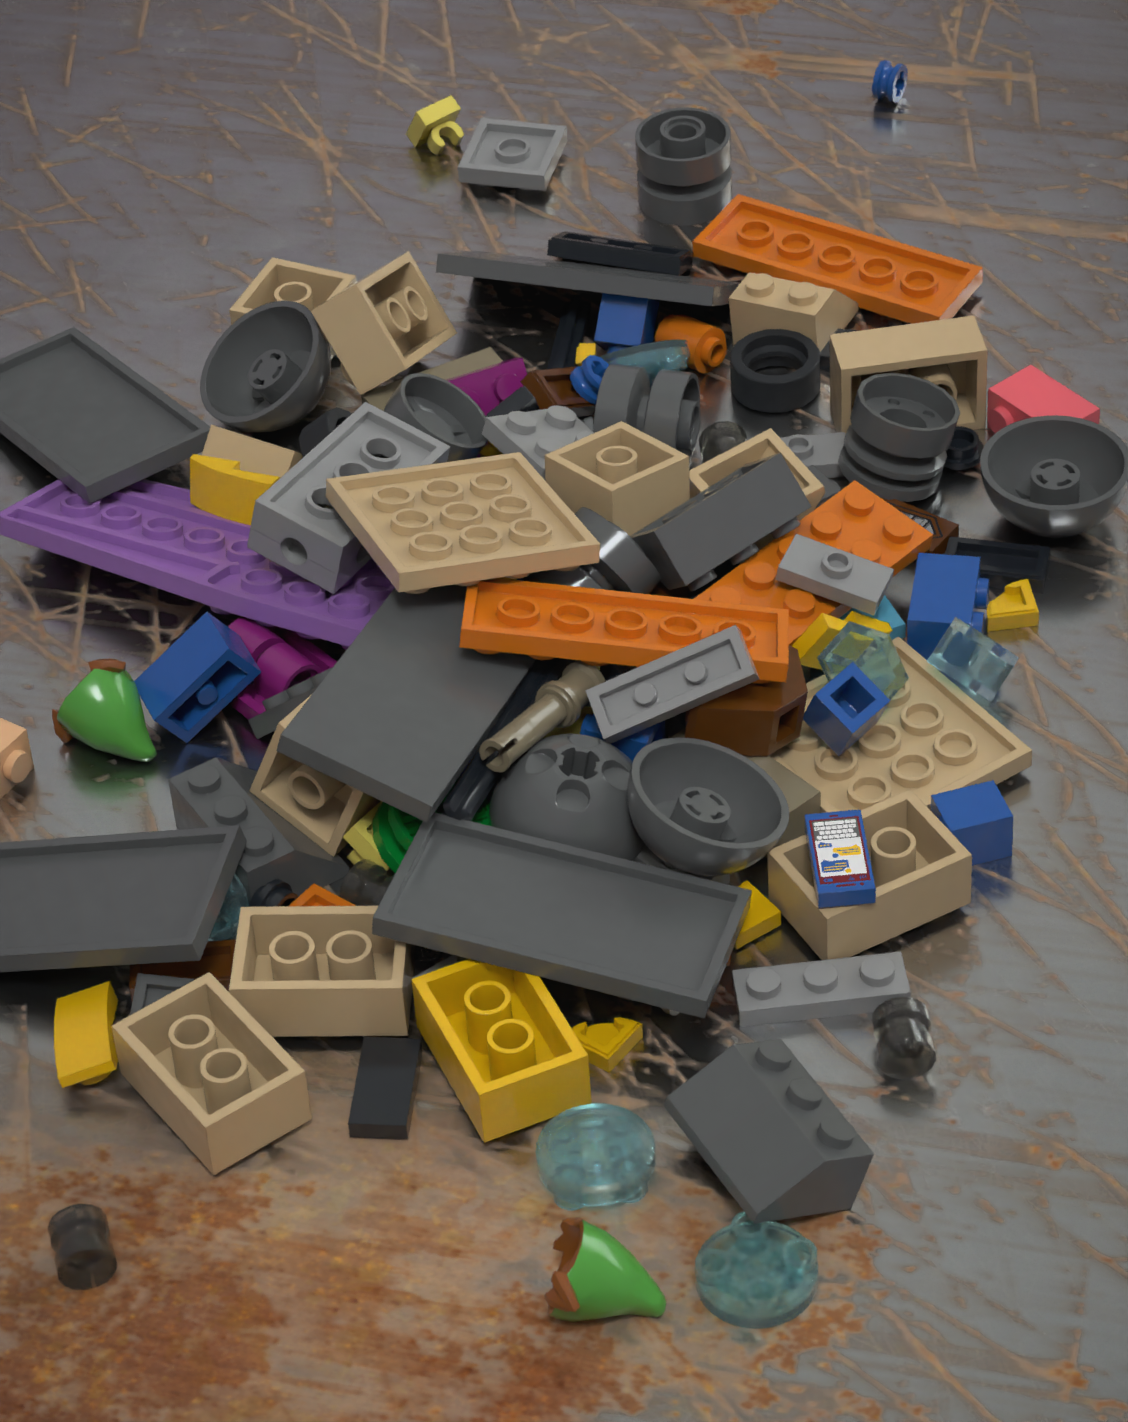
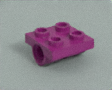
M241 617L232 622L228 627L239 634L260 668L261 673L229 705L249 720L266 711L262 701L334 667L337 661L308 639L300 637L295 631L278 626H261L253 619Z

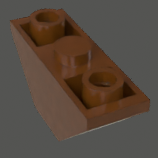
M789 645L786 683L770 681L759 684L752 682L687 710L684 718L686 724L684 738L712 742L729 748L743 756L767 757L800 737L808 690L798 649Z

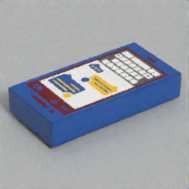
M861 809L804 814L805 833L818 908L876 903V888Z

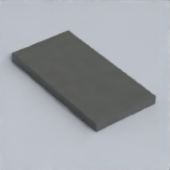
M482 251L438 253L436 266L437 273L706 306L729 304V297L740 284L738 282Z
M75 327L0 359V433L89 504L184 461L193 454L203 452L210 430L208 424Z
M453 584L433 587L419 594L399 593L394 588L282 732L276 751L420 820L428 822L479 750L480 745L493 729L537 659L524 654L506 652L482 654L474 649L459 648L467 586Z
M434 812L428 822L423 821L384 894L373 916L372 934L705 1018L749 911L752 890L464 819L457 820Z
M240 825L0 842V972L199 961L247 843Z

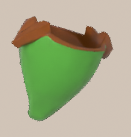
M111 658L88 662L91 672L64 699L59 711L52 709L55 734L63 743L75 737L96 750L134 761L151 762L156 757L157 752L146 728L136 684L125 670L126 662Z
M581 1217L567 1218L562 1221L560 1227L563 1234L554 1241L553 1249L562 1251L563 1255L558 1271H554L551 1278L553 1287L545 1293L549 1316L563 1321L574 1322L630 1314L648 1317L662 1316L666 1309L664 1294L627 1248L608 1232L584 1221Z

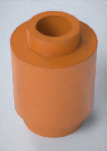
M669 315L661 321L656 331V346L666 358L698 372L708 373L722 363L726 356L727 345L724 332L720 328L689 315Z

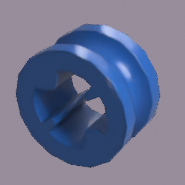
M882 60L877 66L873 77V97L882 100L887 96L888 101L898 103L907 85V66L899 63L892 67L890 61Z
M589 355L582 361V366H577L570 374L571 383L577 393L592 404H596L603 375L609 366L605 360L596 355Z

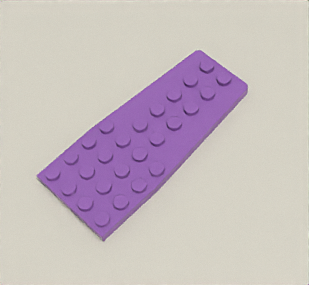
M58 479L0 512V534L5 537L209 605L210 609L218 614H236L253 619L261 626H278L295 631L302 638L323 639L341 644L345 650L348 649L395 588L373 558H371L333 594L249 549L247 545L250 525L224 519L199 509L190 503L189 489L145 479L90 504Z

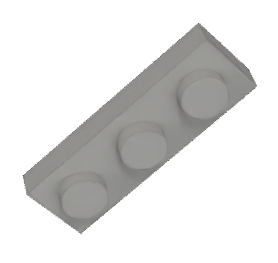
M734 625L585 691L602 737L611 744L757 681L760 678L741 630Z
M901 951L732 970V987L740 1027L911 1008V991Z

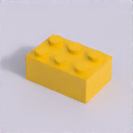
M466 959L411 979L417 1028L484 1143L592 1103L588 1054L539 976Z

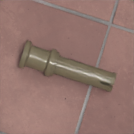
M580 660L571 662L563 670L562 678L558 681L546 682L537 691L535 703L480 745L479 752L482 761L493 752L498 751L499 755L486 766L494 772H504L514 761L549 734L555 727L566 728L574 724L580 717L581 710L585 706L591 707L585 690L606 682L602 673L596 666L588 665Z

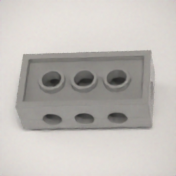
M364 402L255 500L247 547L334 594L372 557L327 500L326 479L444 463L448 460L451 446Z

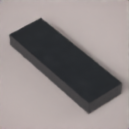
M563 231L549 239L547 256L677 276L692 269L694 252L687 249Z

